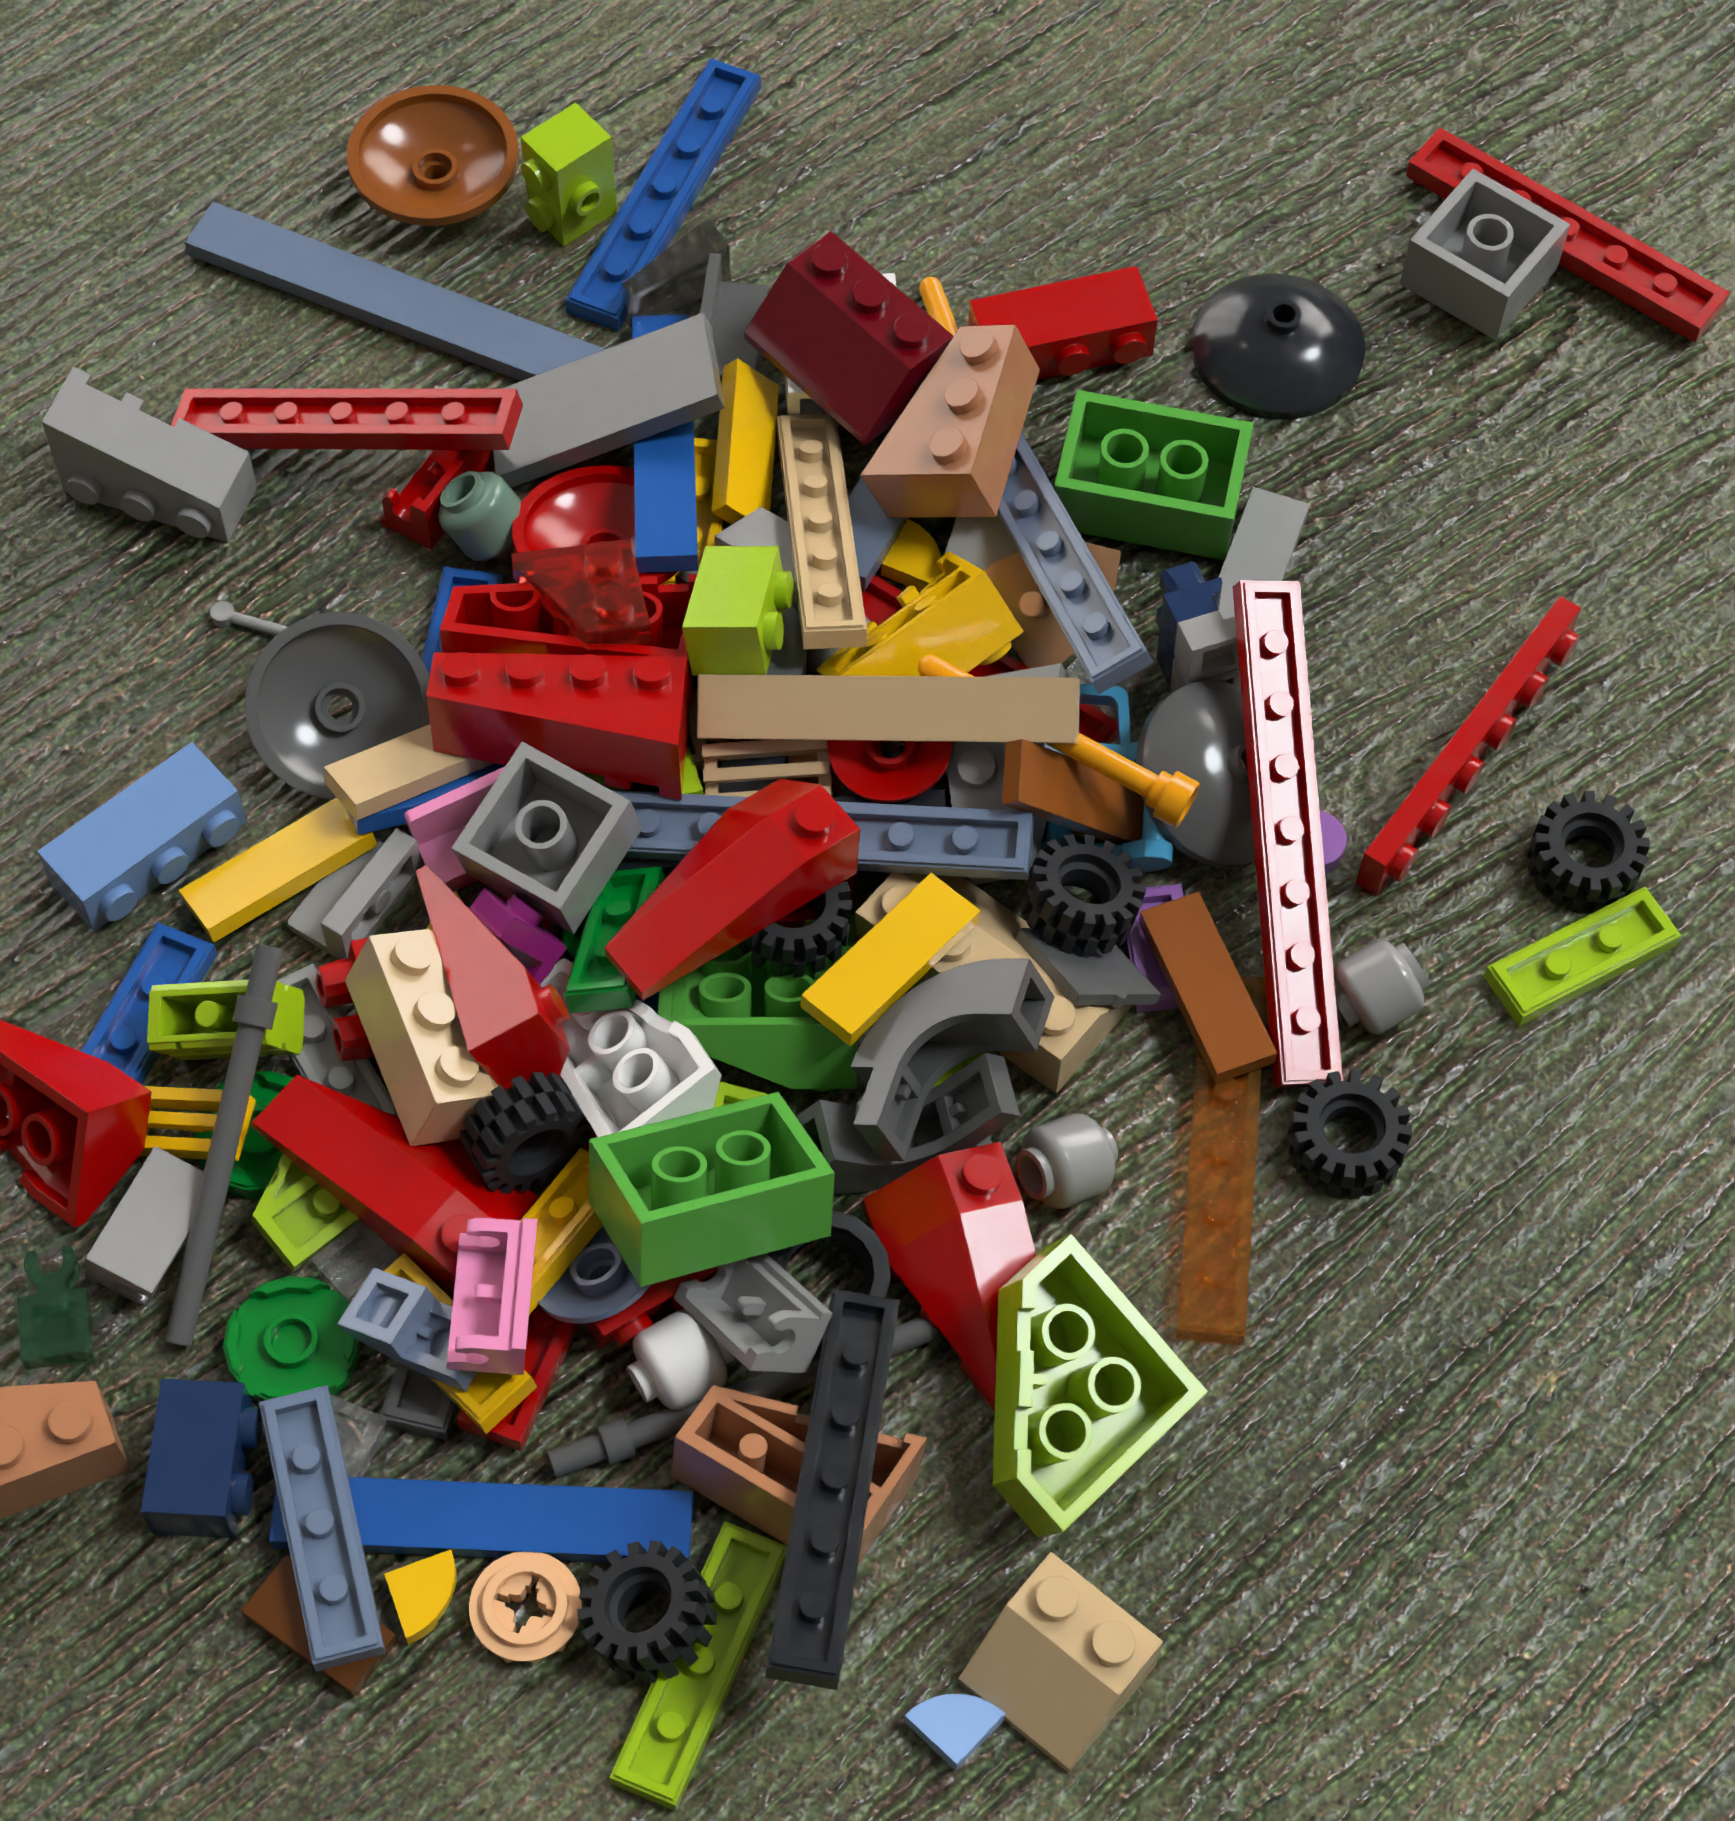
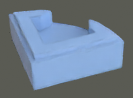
M945 1694L930 1698L912 1708L905 1715L904 1722L957 1771L1005 1720L1006 1713L991 1702L976 1696Z

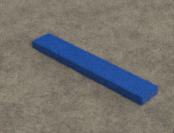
M712 58L709 59L565 300L566 313L615 331L620 330L761 89V75Z
M690 314L632 316V339L690 318ZM693 420L634 442L635 555L637 573L698 571Z
M348 1477L365 1553L437 1555L451 1549L453 1556L501 1558L515 1552H539L550 1555L560 1561L610 1563L605 1556L616 1549L624 1559L629 1557L627 1544L639 1541L648 1552L649 1543L652 1540L662 1542L668 1551L671 1546L677 1548L687 1560H690L694 1506L693 1491ZM276 1487L269 1542L272 1549H289Z

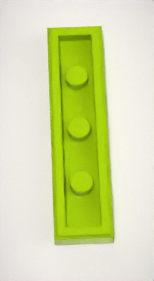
M724 1521L701 1572V1576L712 1590L716 1601L710 1604L717 1613L716 1625H703L711 1634L712 1639L707 1648L696 1642L691 1649L699 1657L692 1666H689L683 1658L674 1662L679 1675L667 1679L658 1668L656 1682H652L609 1777L610 1784L677 1811L784 1567L787 1546Z

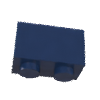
M161 1378L141 1513L152 1534L216 1538L236 1537L238 1516H248L252 1504L253 1478L252 1474L245 1473L248 1449H258L262 1432L261 1409L253 1406L244 1383Z

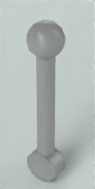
M219 601L210 609L213 623L221 628L237 624L275 636L287 628L284 625L235 612L233 605L227 601Z

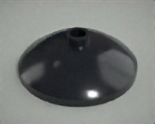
M1269 273L1252 275L1233 281L1208 298L1201 307L1194 322L1191 352L1195 368L1204 384L1226 404L1257 417L1289 420L1321 413L1340 402L1352 390L1362 370L1365 357V339L1362 327L1352 309L1330 289L1299 276Z

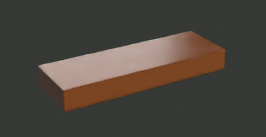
M1025 739L1006 742L1002 805L1019 811H1033V816L1086 835L1095 836V838L1103 841L1107 840L1116 845L1142 839L1144 801L1140 794L1062 753Z
M1196 892L1140 911L1139 925L1214 1083L1216 1084L1274 1064L1277 1051L1200 893Z

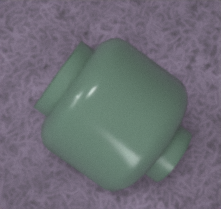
M467 471L452 479L444 488L440 497L441 504L438 520L444 532L464 555L474 561H489L494 558L503 559L513 554L512 522L519 516L520 503L522 502L502 477L493 472Z

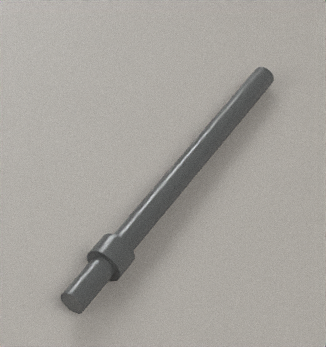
M257 944L245 996L238 995L232 1021L238 1023V1028L164 1341L185 1346L192 1345L265 1029L272 1030L278 1003L272 1002L283 955V949Z
M923 1317L897 1325L891 1356L938 1340L939 1332L937 1326L933 1328ZM821 1353L814 1355L807 1373L766 1372L724 1388L768 1399H775L816 1384ZM702 1399L682 1410L677 1411L666 1408L627 1423L623 1417L596 1426L597 1433L546 1451L554 1477L562 1476L603 1460H607L608 1464L612 1465L635 1457L636 1448L677 1434Z

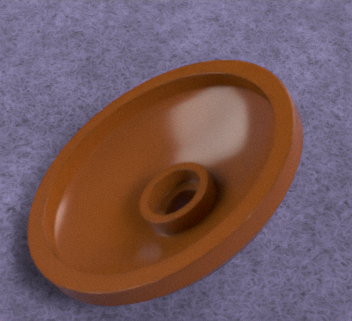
M427 85L394 93L366 111L350 135L347 145V164L353 186L370 207L399 222L420 226H438L472 218L484 212L501 199L516 176L519 166V146L516 131L508 116L486 97L459 87Z

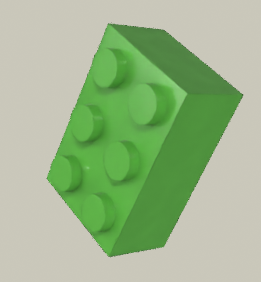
M1077 390L1054 490L1079 533L1225 560L1228 554L1254 423Z
M779 1092L589 1139V1203L640 1287L831 1236L835 1172Z

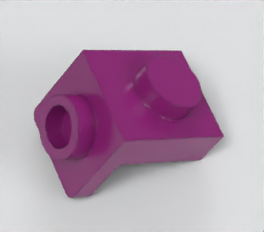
M483 888L469 908L492 932L506 942L504 946L523 964L539 985L551 973L554 965L567 949L556 936L540 923L545 915L530 902L515 893L506 901Z

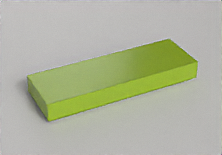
M1643 887L1487 966L1484 978L1520 1027L1676 947L1682 935L1648 889Z

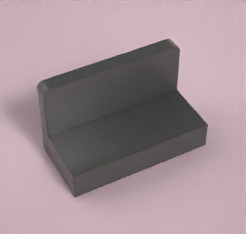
M710 253L700 313L704 312L712 327L722 387L723 366L737 358L758 371L761 353L744 339V331L766 298L768 286L724 282L722 279V254Z

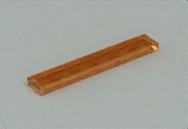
M1240 975L1264 1025L1266 1003L1265 977ZM1197 1045L1176 1338L1243 1345L1246 1335L1262 1068L1215 1084Z

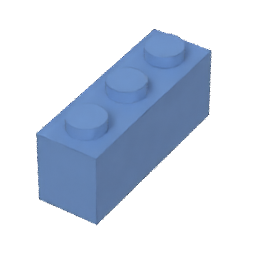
M191 742L42 847L37 853L50 884L95 932L109 921H117L125 917L133 910L138 900L160 884H167L179 878L185 872L189 863L212 847L222 846L230 841L247 820L238 790L198 747Z

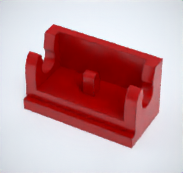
M432 450L400 493L395 488H391L382 499L384 514L380 518L381 525L432 550L445 533L438 520L441 504L440 497L444 488L452 479L467 471L491 472L495 467L493 450Z

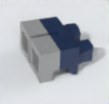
M1189 562L1161 572L1159 586L1163 592L1162 606L1157 609L1156 623L1159 627L1156 659L1172 692L1183 686L1200 681H1222L1241 687L1235 616L1223 619L1219 612L1223 584L1222 578L1219 577L1205 582L1195 562Z

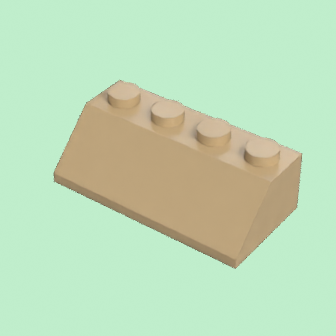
M891 873L855 912V944L928 875ZM935 875L981 910L979 923L910 989L915 988L941 972L967 963L1002 958L1030 959L1055 996L1037 1052H997L1057 1094L1133 1005H1123L1121 1009L1114 1008L1111 1005H1074L1015 939L1020 928H1030L1025 920L962 876Z

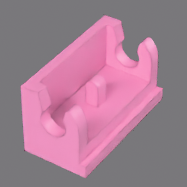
M474 1218L467 1221L466 1233H460L446 1369L515 1375L524 1374L537 1219L523 1218V1221Z

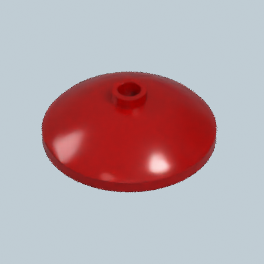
M606 465L589 466L555 475L536 486L524 497L520 503L519 516L512 522L513 548L519 563L531 577L552 590H558L563 586L569 585V580L593 579L594 588L632 586V577L657 576L658 585H662L678 573L636 572L635 484L633 468Z

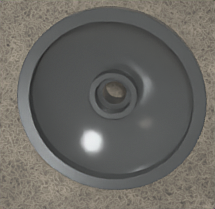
M329 612L313 615L295 622L277 634L257 658L248 679L245 695V716L248 731L261 759L281 780L308 795L333 800L336 796L325 784L324 766L430 724L426 697L430 676L424 662L414 647L400 633L383 622L368 616L349 612ZM338 696L346 697L353 706L351 715L344 720H337L328 712L329 702Z
M1200 681L1183 686L1164 697L1148 715L1139 737L1136 764L1157 775L1162 771L1171 775L1179 771L1198 781L1201 785L1193 804L1177 829L1153 817L1154 809L1148 806L1146 808L1165 838L1192 859L1218 867H1236L1255 861L1241 687L1222 681ZM1241 759L1244 762L1246 770L1243 768L1241 764Z

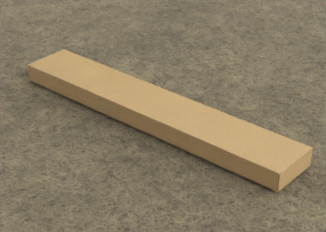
M830 414L777 416V436L803 649L866 647L867 627L837 421Z
M698 674L697 738L996 743L1025 739L1032 743L1079 744L1080 679L1057 677Z

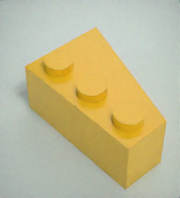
M948 551L936 562L942 573L922 591L918 592L915 586H909L896 597L903 608L878 626L875 621H869L866 624V647L839 648L816 671L819 675L920 676L918 672L920 659L926 655H935L957 668L969 672L978 664L988 665L1003 657L1012 646L1010 641L1024 631L986 572Z

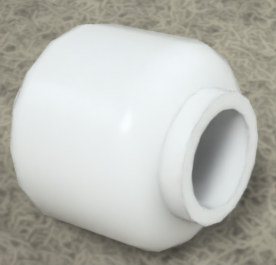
M681 1309L640 1331L634 1337L633 1351L637 1361L628 1365L627 1370L634 1385L646 1402L658 1397L665 1407L678 1411L702 1399L713 1385L722 1387L728 1378L726 1365L734 1361V1357L685 1309Z

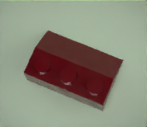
M832 231L787 262L744 331V339L864 445H867L896 423L954 337Z

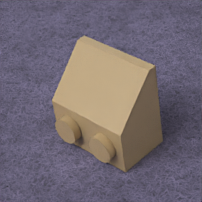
M1050 1552L1006 1604L958 1678V1683L974 1696L999 1707L1006 1713L1004 1721L1069 1773L1155 1668L1163 1641L1055 1554Z

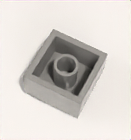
M1472 169L1410 239L1400 284L1487 336L1497 340L1557 270L1571 224L1477 170Z
M521 742L451 849L467 875L508 898L513 893L521 896L538 908L545 915L544 918L574 934L643 828L630 800L528 744Z

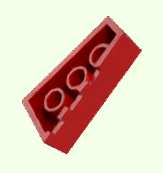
M688 574V583L658 585L657 576L632 577V586L594 588L593 579L569 580V585L551 591H539L535 582L454 586L440 627L442 653L687 657L691 708L698 675H692L682 626L697 574Z
M434 652L426 697L435 752L507 765L521 742H524L573 770L604 776V782L607 786L630 790L633 782L658 786L660 796L682 800L690 719L687 657Z

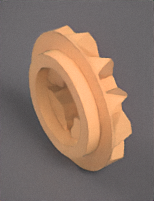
M515 1552L494 1561L478 1577L469 1601L471 1625L483 1648H487L500 1656L506 1663L529 1661L536 1665L544 1657L556 1651H564L567 1642L575 1630L580 1627L577 1609H582V1601L579 1598L581 1591L578 1582L569 1568L558 1559L545 1553ZM534 1583H537L538 1607L546 1611L548 1616L543 1615L542 1618L531 1616L526 1626H522L520 1632L516 1633L515 1612L511 1608L506 1607L504 1602H522L526 1598L527 1593H531Z

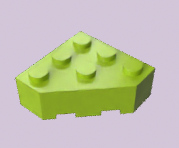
M1072 1234L1043 1248L998 1291L993 1486L1038 1538L1064 1532L1208 1392Z

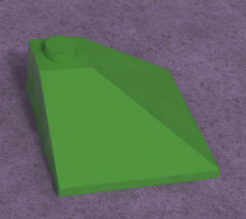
M851 915L849 939L846 947H841V956L834 963L826 957L825 970L815 974L811 965L806 964L804 977L793 978V967L783 966L781 977L770 974V961L767 960L761 969L757 968L751 963V952L743 955L737 944L659 991L658 1015L672 1023L676 1021L689 1028L709 1057L787 1088L812 1089L820 1092L835 1089H857V1075L850 1067L857 1052V1040L849 1046L800 1007L801 995L855 945L854 915Z

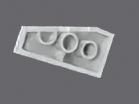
M563 958L554 965L553 970L540 986L543 988L551 984L560 995L569 1014V1020L563 1022L562 1026L570 1052L560 1076L569 1087L573 1097L598 1137L714 1107L721 1073L689 1028L676 1021L673 1023L656 1014L650 1006L639 1000H636L631 1008L570 1014L564 999V993L573 963Z

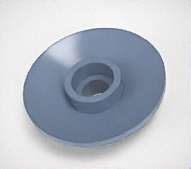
M602 1225L549 1292L538 1303L548 1315L557 1320L576 1324L590 1323L606 1319L623 1311L637 1301L651 1284L643 1287L639 1286Z

